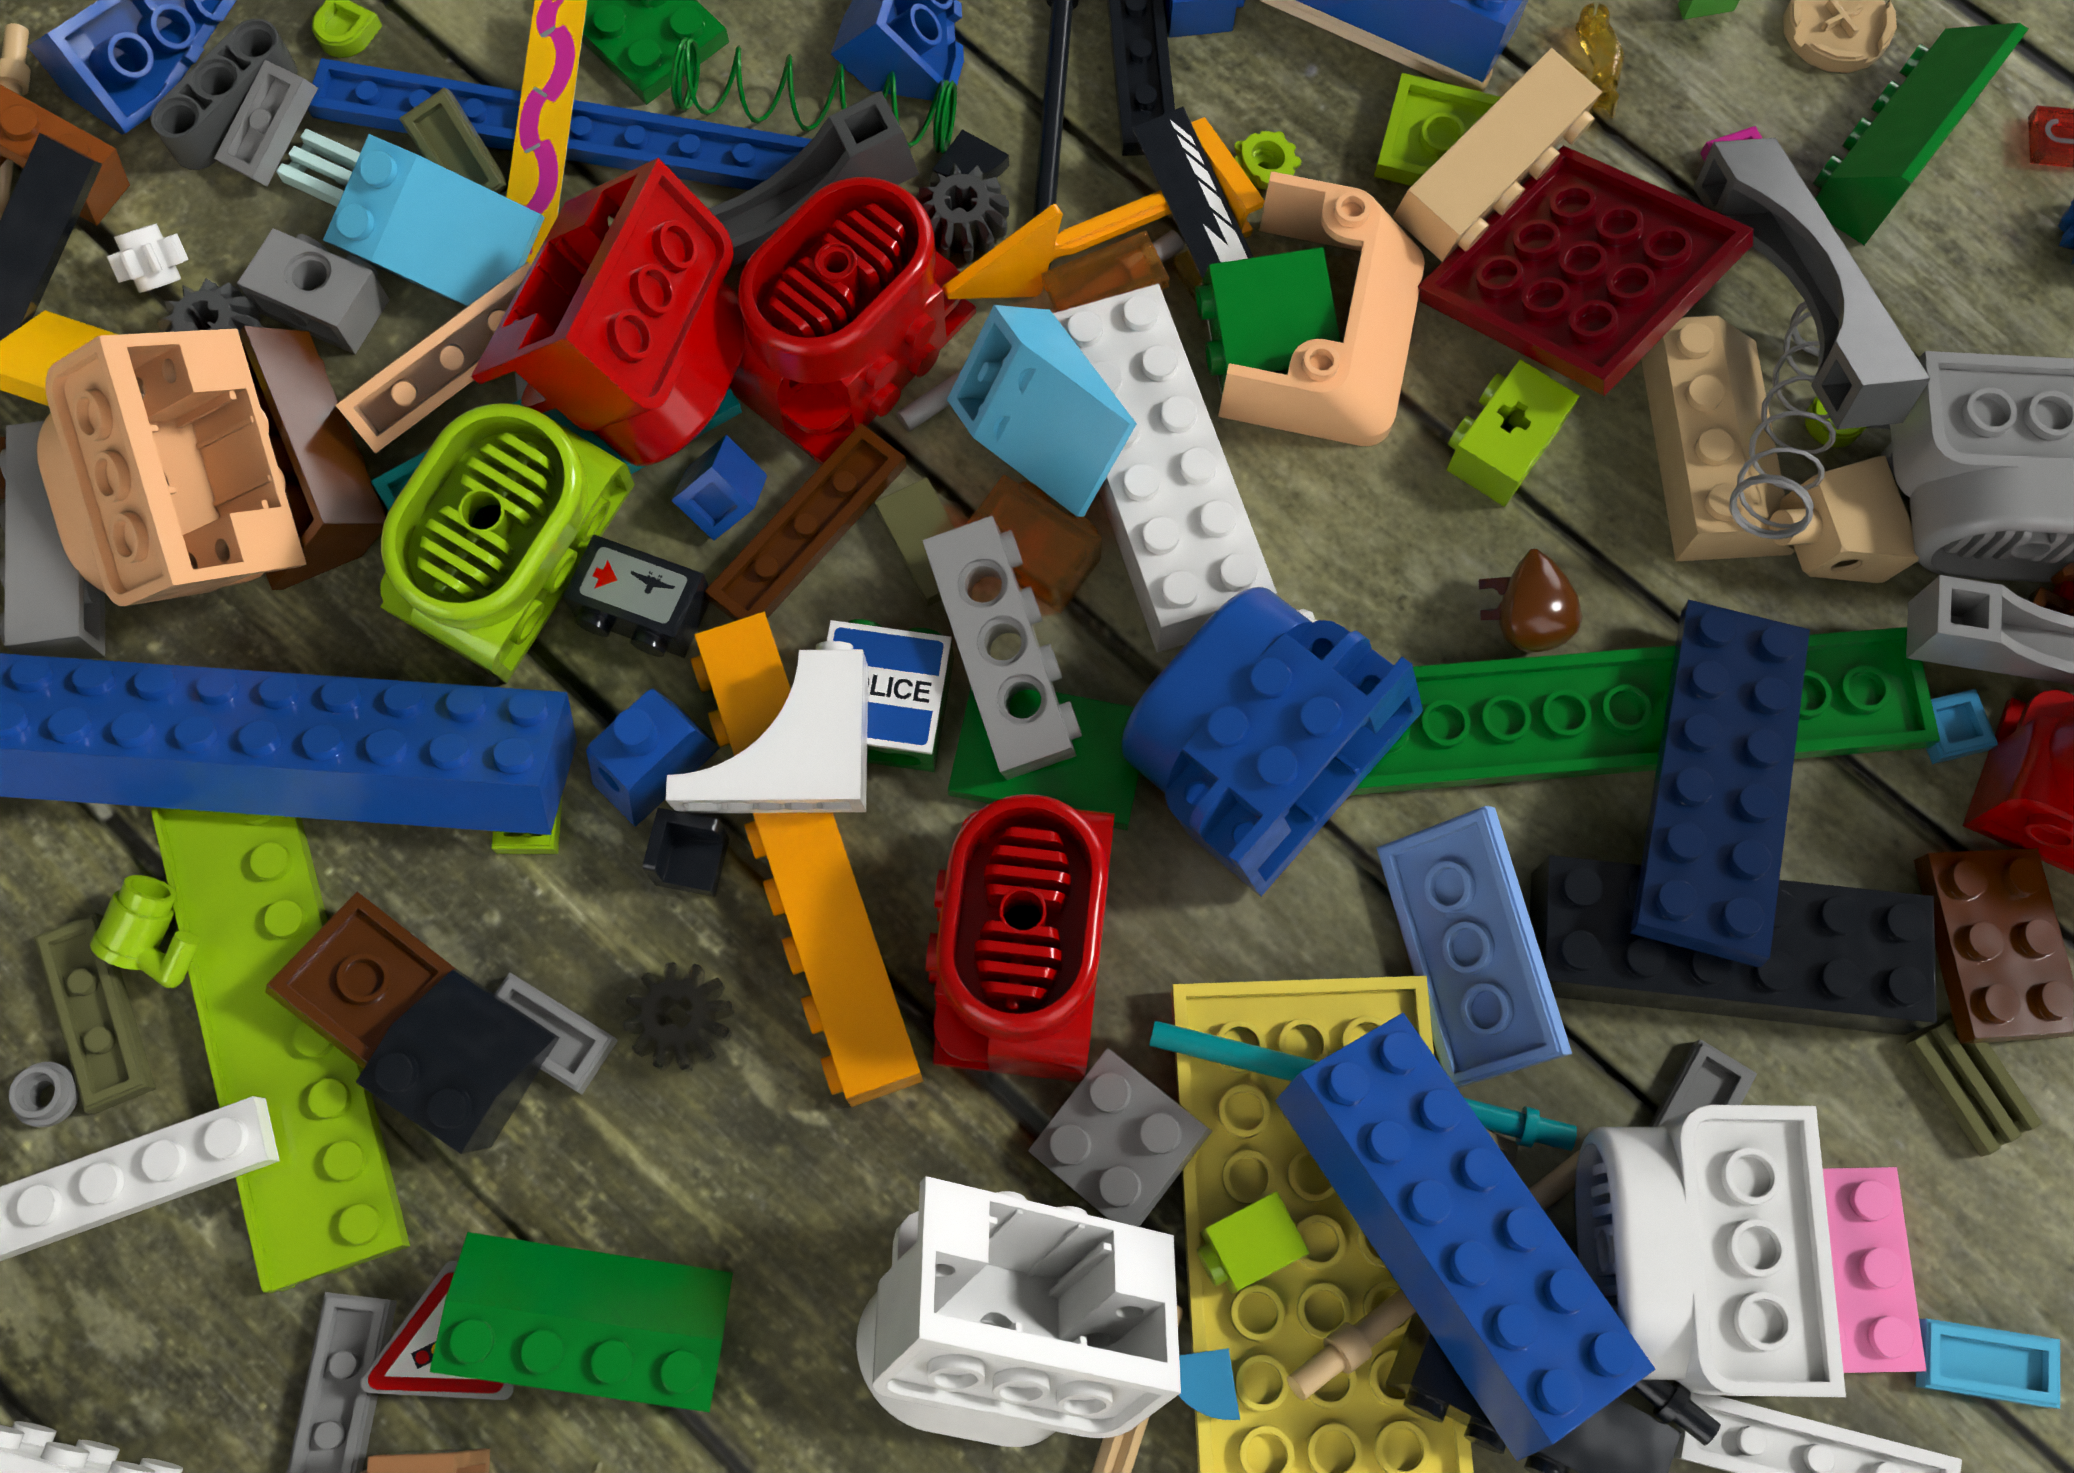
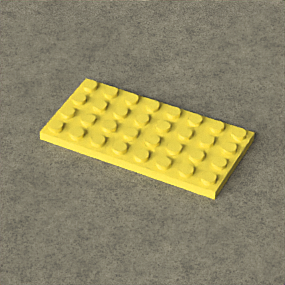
M1427 976L1173 984L1171 988L1173 1025L1320 1061L1404 1013L1434 1055ZM1175 1052L1177 1103L1212 1130L1211 1134L1181 1172L1191 1354L1229 1348L1240 1420H1222L1203 1415L1195 1410L1198 1473H1474L1471 1441L1464 1437L1467 1426L1446 1415L1443 1422H1437L1413 1412L1403 1405L1407 1395L1386 1384L1411 1317L1371 1348V1358L1352 1373L1346 1374L1341 1371L1304 1401L1299 1399L1291 1390L1287 1382V1376L1325 1348L1323 1344L1324 1338L1345 1322L1352 1325L1356 1324L1401 1288L1275 1102L1292 1081ZM1277 1191L1310 1254L1235 1293H1230L1225 1282L1215 1286L1205 1271L1197 1253V1249L1205 1245L1200 1232L1206 1227Z

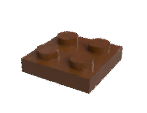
M357 891L266 985L265 993L364 1069L390 1026L451 970L457 969Z

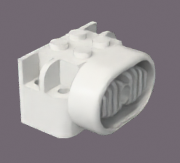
M1708 1105L1668 1119L1658 1127H1598L1589 1132L1579 1152L1575 1177L1578 1260L1656 1370L1642 1380H1676V1382H1679L1691 1392L1702 1395L1846 1397L1816 1106Z
M925 1176L920 1182L919 1211L910 1214L896 1229L893 1240L892 1267L880 1279L878 1291L869 1300L859 1321L856 1349L863 1378L875 1399L886 1411L906 1425L926 1432L1006 1447L1033 1445L1043 1441L1055 1432L1090 1438H1110L1122 1435L1132 1430L1181 1393L1174 1235L1091 1216L1085 1210L1074 1206L1053 1207L1028 1201L1023 1195L1016 1192L1002 1191L994 1193Z

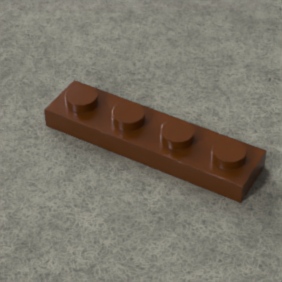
M860 423L704 591L708 601L734 621L764 611L768 619L907 467L905 456Z

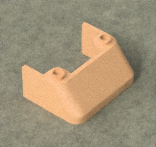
M1271 171L1259 231L1361 251L1344 341L1341 343L1326 339H1312L1302 343L1296 348L1291 357L1287 375L1229 363L1218 417L1358 446L1376 445L1382 442L1390 433L1397 413L1420 292L1418 285L1422 281L1425 265L1423 253L1374 197L1366 191Z

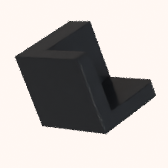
M657 808L643 861V870L655 886L715 897L730 838L718 819Z

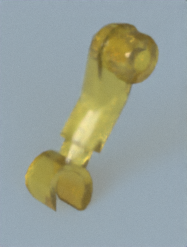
M1594 3L1584 6L1575 27L1577 38L1594 67L1591 82L1602 91L1589 110V113L1592 115L1593 108L1600 107L1609 112V119H1614L1619 94L1615 90L1619 84L1625 55L1609 23L1610 13L1608 8L1599 3L1597 13L1593 15L1595 7Z

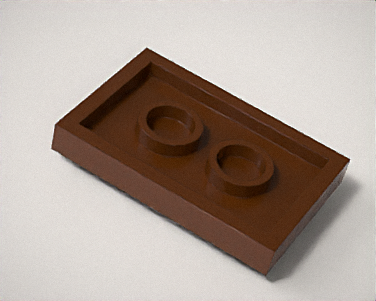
M2038 848L1927 853L1913 860L1922 895L1934 896L1935 948L1959 1043L2074 1036V978Z

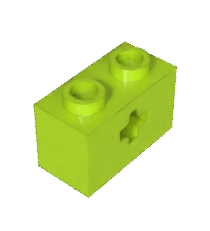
M1519 359L1507 377L1497 373L1490 381L1478 403L1485 406L1478 418L1475 420L1466 415L1453 433L1448 445L1455 449V452L1446 470L1506 507L1567 420L1580 395ZM1504 428L1509 429L1511 432L1505 431Z

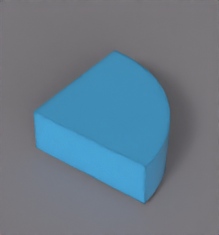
M1229 1348L1179 1355L1181 1393L1178 1396L1180 1399L1203 1415L1222 1420H1240Z

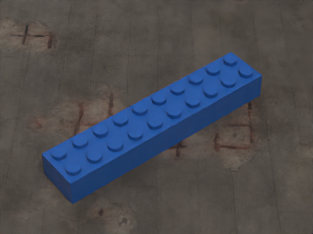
M0 653V797L551 835L577 744L567 692Z

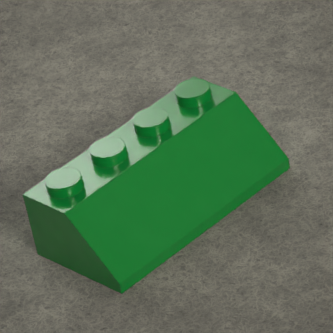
M2021 23L1946 28L1930 49L1920 44L1899 72L1906 77V80L1902 85L1892 80L1872 106L1871 110L1876 112L1878 116L1873 122L1863 117L1842 145V147L1849 150L1846 157L1841 159L1834 154L1814 180L1813 184L1821 189L1815 200L1829 222L1865 246L1979 97L2029 28Z
M467 1232L445 1299L429 1372L710 1412L733 1272Z

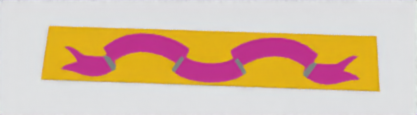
M534 0L506 198L545 217L526 260L530 265L533 263L558 217L587 0Z

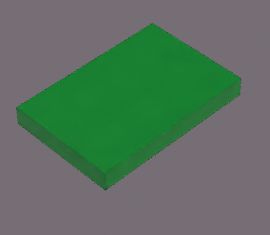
M970 687L948 785V796L988 804L1014 795L1033 794L1047 796L1066 803L1074 809L1114 813L1113 828L1128 831L1139 771L1125 760L1122 754L1121 742L1126 723L1134 707L1055 692L1059 705L1070 701L1082 733L1081 737L1072 740L1077 756L1007 780L999 771L972 687ZM1034 690L1018 692L1011 700L1010 714L1020 719L1033 716L1041 705V695Z

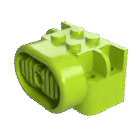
M496 403L480 406L463 413L450 422L438 435L386 516L381 536V553L386 571L380 583L381 597L383 599L380 608L503 682L508 683L564 596L592 536L595 534L602 537L633 489L635 483L627 464L550 417L526 406ZM487 505L501 506L499 520L492 527L487 529L472 527L473 518L481 508Z

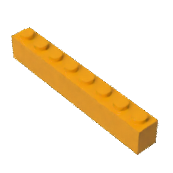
M765 611L694 634L701 653L699 656L690 658L697 682L702 693L713 690L719 708L708 712L711 726L719 747L730 744L734 756L748 748L771 726L782 710L791 691ZM833 812L753 813L755 820L745 823L744 827L755 858L767 856L773 878L763 881L764 889L774 917L785 913L792 932V936L781 940L793 975L805 972L812 995L801 998V1002L812 1034L814 1035L822 1031L825 1033L831 1055L820 1058L832 1095L844 1092L846 1100L851 1107L924 1082Z

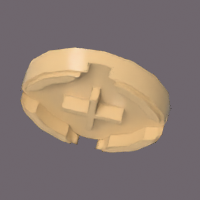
M1790 0L1783 14L1784 35L1792 50L1808 64L1827 72L1851 73L1868 68L1884 54L1897 29L1896 10L1890 0L1887 4L1884 0Z

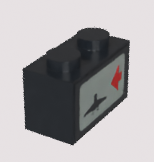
M595 534L592 536L563 596L576 618L575 623L582 629L601 637H608L610 632L631 639L630 643L634 647L656 657H663L665 652H669L685 658L695 636L694 634H696L710 603L704 592L709 585L703 573Z

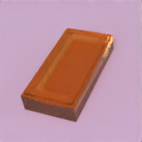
M1146 230L1041 273L1042 284L1056 312L1158 283L1161 290L1169 287V276Z

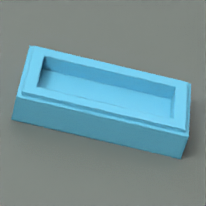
M1927 1318L1919 1319L1926 1371L1916 1372L1915 1387L2060 1409V1339Z

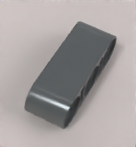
M249 19L238 24L152 110L150 119L152 127L180 166L189 170H200L211 166L217 161L214 157L264 60L297 75L298 70L295 61L277 29L270 22L263 19Z

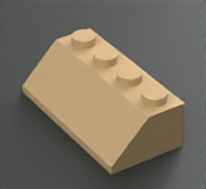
M1720 316L1682 317L1641 359L1675 561L1792 555L1795 552L1793 545L1779 546L1772 539L1761 538L1745 531L1734 521L1729 510L1730 497L1737 486V476L1745 462L1750 459V438L1757 426L1762 423L1761 408L1766 392L1756 341ZM1769 408L1767 409V419L1770 417ZM1770 423L1769 426H1770V429H1771L1772 432H1773L1772 424ZM1762 429L1756 440L1755 455L1776 448L1775 442L1766 433L1765 429ZM1777 453L1757 460L1759 466L1766 474L1781 476ZM1753 464L1746 472L1743 481L1749 477L1760 475L1753 467ZM1771 483L1751 485L1743 490L1746 502L1754 512L1769 521L1773 513L1780 510L1781 499L1785 497L1784 489L1776 487ZM1738 496L1737 507L1741 515L1749 523L1769 530V525L1750 515L1741 504Z

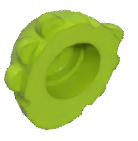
M1261 131L1260 134L1254 133L1248 136L1246 140L1237 141L1234 144V150L1237 154L1235 160L1253 185L1261 190H1267L1271 171L1294 175L1295 169L1302 163L1301 158L1295 156V144L1288 142L1281 131Z

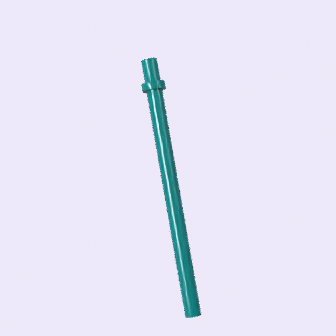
M1154 1021L1149 1046L1288 1081H1293L1300 1072L1319 1062L1159 1021ZM1464 1098L1487 1130L1515 1137L1517 1145L1531 1148L1535 1142L1567 1151H1572L1577 1136L1576 1125L1540 1117L1539 1109L1524 1106L1520 1112Z

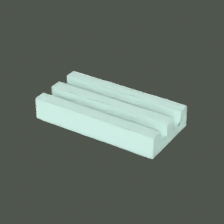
M305 129L300 136L304 143L302 147L293 146L288 153L292 161L289 165L281 163L276 172L283 183L337 207L344 191L304 172L308 167L346 186L352 171L316 156V154L353 170L360 152L309 129Z

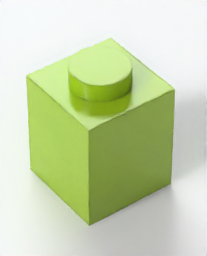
M1277 1191L1206 1227L1200 1232L1205 1245L1197 1249L1198 1256L1212 1283L1218 1286L1225 1282L1231 1294L1310 1254Z

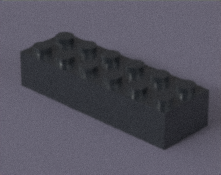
M1549 855L1531 873L1530 921L1554 997L1896 1035H1907L1937 1023L1934 896L1779 880L1770 959L1759 968L1631 934L1641 865Z

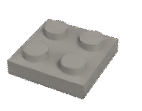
M1107 1048L1028 1152L1106 1218L1139 1227L1211 1134L1212 1130L1115 1052Z

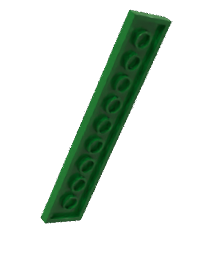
M1907 627L1809 635L1794 759L1931 748L1940 741L1923 663L1920 660L1906 658ZM1676 645L1413 666L1423 712L1350 796L1655 771Z

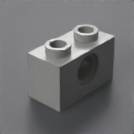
M274 228L237 282L246 297L254 302L260 314L297 330L309 331L311 336L355 355L390 300L377 279V271L366 261L354 255H347L344 259L328 252L321 243L307 235L298 234L295 238Z

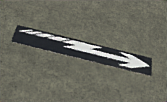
M1184 106L1132 127L1202 280L1209 264L1254 258Z

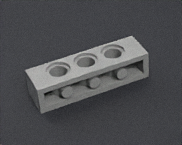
M989 516L922 540L1000 773L1009 780L1077 756L1072 740L1081 737L1082 733L1071 702L1068 701L1059 705L1052 682L1062 679L1061 671L1051 644L1040 647L1032 625L1043 621L1031 586L1021 590L1019 588L1013 568L1023 565V561L1012 530L1001 533L993 516ZM995 577L1002 581L1000 593L993 600L977 602L972 599V589L980 579ZM1005 633H1013L1021 637L1020 650L1014 657L1008 660H997L991 657V645L998 636ZM1023 690L1038 692L1041 695V705L1033 716L1020 719L1010 714L1011 700L1018 692Z

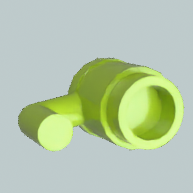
M131 875L125 878L121 889L115 891L112 895L100 926L90 942L91 951L98 958L111 965L130 970H142L163 987L175 988L183 982L200 944V939L190 932L177 931L166 954L162 953L159 948L174 916L172 906L177 894L171 886L156 878Z

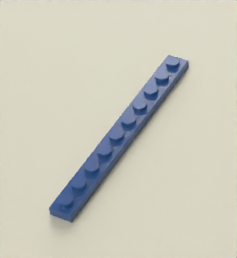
M324 58L320 59L312 83L318 87V90L308 107L312 118L408 133L399 118L445 87L452 91L486 147L513 151L521 91ZM574 100L566 160L631 171L659 158L679 179L750 190L769 179L792 161L812 139Z

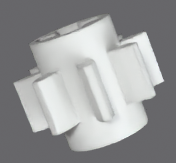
M156 223L114 237L120 251L106 257L118 283L133 279L139 293L181 279L176 265L189 259L177 233L163 237Z

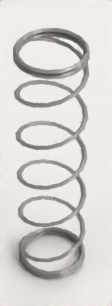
M1805 301L1797 306L1790 319V328L1784 340L1783 350L1785 354L1780 357L1773 370L1772 384L1774 388L1768 392L1762 402V423L1757 426L1750 438V459L1745 462L1737 476V486L1730 497L1729 510L1734 521L1745 531L1761 538L1776 540L1789 538L1806 529L1812 520L1814 508L1813 501L1807 490L1821 483L1824 479L1825 470L1819 459L1811 454H1819L1830 449L1836 437V431L1831 423L1826 420L1830 418L1828 414L1818 415L1799 411L1788 403L1780 390L1785 385L1799 380L1813 382L1815 375H1807L1802 372L1791 356L1796 351L1802 349L1809 354L1819 357L1820 349L1814 347L1820 345L1819 341L1806 342L1800 336L1797 329L1801 322L1812 316L1810 312L1800 316L1801 312L1808 308ZM1792 336L1797 346H1794L1791 349H1789L1790 339ZM1787 359L1788 364L1800 376L1792 377L1778 384L1779 371ZM1776 393L1778 399L1791 411H1785L1770 416L1767 419L1768 404ZM1797 415L1818 420L1828 429L1829 441L1823 447L1816 450H1800L1790 447L1779 440L1770 429L1769 424L1786 416ZM1762 429H1765L1766 433L1776 444L1783 447L1772 448L1755 455L1756 440ZM1781 452L1804 455L1817 466L1818 477L1813 483L1801 486L1784 476L1766 474L1759 466L1757 460L1764 456ZM1753 464V467L1760 475L1749 477L1743 481L1746 472ZM1771 483L1776 487L1794 491L1802 499L1806 507V515L1801 521L1793 524H1779L1766 520L1754 512L1746 502L1743 490L1751 485ZM1738 496L1741 504L1751 516L1764 524L1790 529L1779 531L1766 530L1749 523L1741 515L1737 507Z

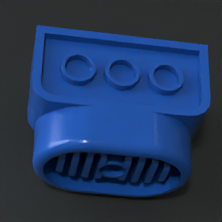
M1253 587L1238 593L1218 608L1151 683L1139 699L1126 723L1121 749L1125 760L1165 793L1168 808L1192 840L1262 897L1423 712L1413 665L1404 657H1401L1393 665L1373 650L1370 640L1357 630L1349 632L1346 628L1333 621L1318 620L1312 622L1268 588Z

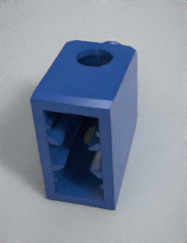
M650 689L628 709L622 711L615 721L589 744L586 753L594 787L636 827L666 799L667 775L695 772L720 747L677 704L655 689Z

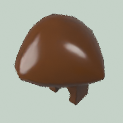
M1530 549L1518 563L1511 577L1479 579V589L1494 588L1498 591L1499 595H1504L1502 602H1500L1496 609L1480 610L1481 620H1499L1504 638L1515 649L1524 652L1553 650L1566 644L1579 632L1583 616L1578 595L1567 576L1557 564L1538 549Z

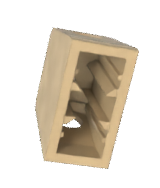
M1877 456L1825 471L1824 479L1821 483L1807 490L1813 501L1814 508L1812 520L1806 529L1793 537L1772 539L1779 546H1794L1802 571L1809 577L1884 583L1919 560L1914 551L1912 524L1886 456ZM1818 474L1805 481L1801 486L1813 483ZM1791 491L1781 499L1780 510L1773 513L1770 521L1779 524H1793L1801 521L1806 515V507L1802 499L1794 491ZM1769 525V530H1774V531L1790 529V528H1777V527H1774V526H1770V525Z

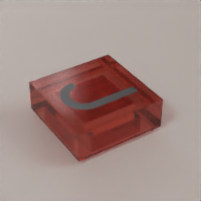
M2037 105L2028 116L2030 163L2074 168V109Z

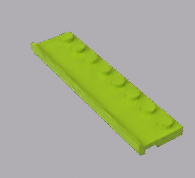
M151 808L167 883L177 894L173 903L178 931L190 932L200 939V944L190 964L188 974L219 1108L252 1096L266 1098L280 1161L235 1177L262 1291L264 1293L283 1292L295 1288V1285L328 1273L334 1274L410 1247L372 1093L356 1083L363 1068L265 993L266 985L328 922L302 818Z

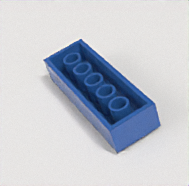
M1404 1013L1300 1072L1275 1100L1516 1461L1555 1444L1656 1370Z

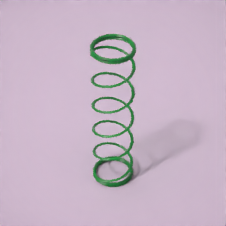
M685 37L676 48L671 72V96L675 108L679 111L683 110L686 112L694 103L700 113L707 116L714 113L725 101L735 74L743 110L751 122L757 124L766 120L775 109L784 89L786 79L788 81L789 98L794 118L800 128L806 132L815 129L824 119L834 97L838 81L841 109L847 108L844 87V65L840 62L837 65L828 98L818 119L811 126L803 125L796 108L792 56L789 54L786 57L779 87L768 111L760 118L753 117L745 101L741 74V47L737 46L730 76L723 94L713 108L709 110L704 109L698 104L696 98L700 76V53L697 42L693 38ZM685 61L687 89L685 97L682 99V73ZM892 70L887 76L882 93L886 99L890 87L892 112L899 123L895 73ZM943 79L939 82L924 125L915 140L908 143L909 148L918 144L924 136L934 112V150L937 153L941 152L944 154L949 148L957 105V86L953 80L949 82Z

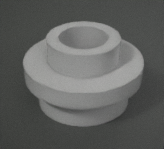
M40 1062L26 1068L15 1077L9 1090V1102L15 1116L27 1125L40 1128L51 1127L64 1121L72 1113L79 1099V1092L73 1072L66 1066L55 1062ZM53 1084L55 1087L54 1096L51 1102L43 1107L40 1102V1095L47 1086Z

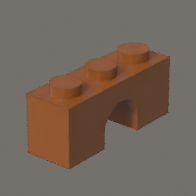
M0 84V166L8 158L24 169L39 133L48 135L102 163L101 169L79 215L97 226L130 186L116 148Z

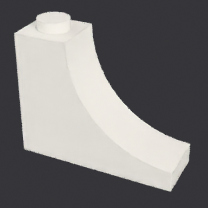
M825 641L816 644L815 650H799L794 683L782 710L771 726L748 748L716 766L686 774L667 775L666 801L675 811L684 813L866 812L868 664L863 649H853V645L846 642Z

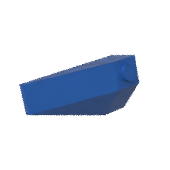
M97 0L27 47L66 96L123 135L149 118L157 103L183 79L190 66L196 63L204 51V45L219 22L225 19L237 0Z
M852 0L842 19L831 55L839 62H842L844 69L853 74L870 91L883 92L887 76L893 70L896 80V95L933 101L941 80L944 79L949 82L953 80L956 86L958 84L964 63L963 45L955 41V22L962 18V3L958 0Z

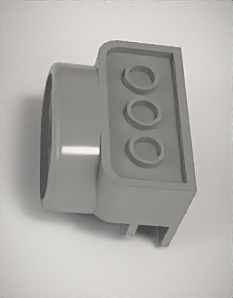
M1925 351L1918 360L1930 377V380L1905 421L1899 424L1867 427L1891 429L1892 442L1883 450L1880 456H1886L1891 472L1896 478L1897 485L1905 495L1910 497L1913 544L1915 554L1919 558L1918 563L1934 573L1957 578L2052 582L2050 578L2066 565L2074 562V358Z

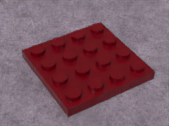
M1563 145L1557 150L1560 153L1558 158L1538 180L1531 176L1521 185L1525 188L1524 192L1502 216L1495 211L1485 220L1489 224L1488 229L1468 251L1465 252L1458 246L1418 285L1420 290L1419 298L1423 304L1606 396L1753 246L1754 228Z

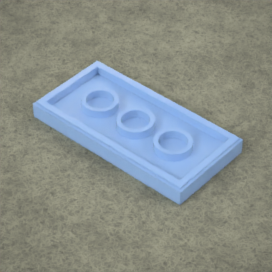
M1484 806L1377 847L1414 976H1427L1432 1037L1440 1065L1457 1089L1571 1055L1572 1051L1495 807Z

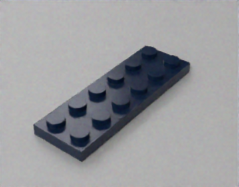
M1689 599L1682 609L1631 934L1759 968L1770 959L1810 629Z

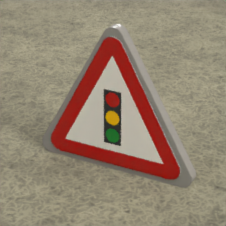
M449 1261L443 1266L365 1373L360 1383L364 1392L506 1400L512 1396L514 1392L513 1384L429 1372L445 1299L458 1261Z

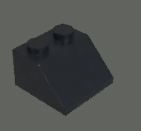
M451 970L390 1026L356 1080V1083L460 1154L491 1148L560 1037L459 970Z

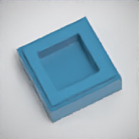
M1976 689L1931 699L1940 736L1938 743L1931 748H1926L1932 764L1986 752L1998 745Z

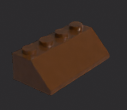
M243 326L239 336L260 407L268 419L269 438L277 465L285 477L286 496L306 560V565L301 567L265 572L272 590H284L362 557L382 532L386 519L385 509L376 495L365 468L364 458L357 449L345 416L335 406L338 400L326 374L324 361L319 357L309 331Z

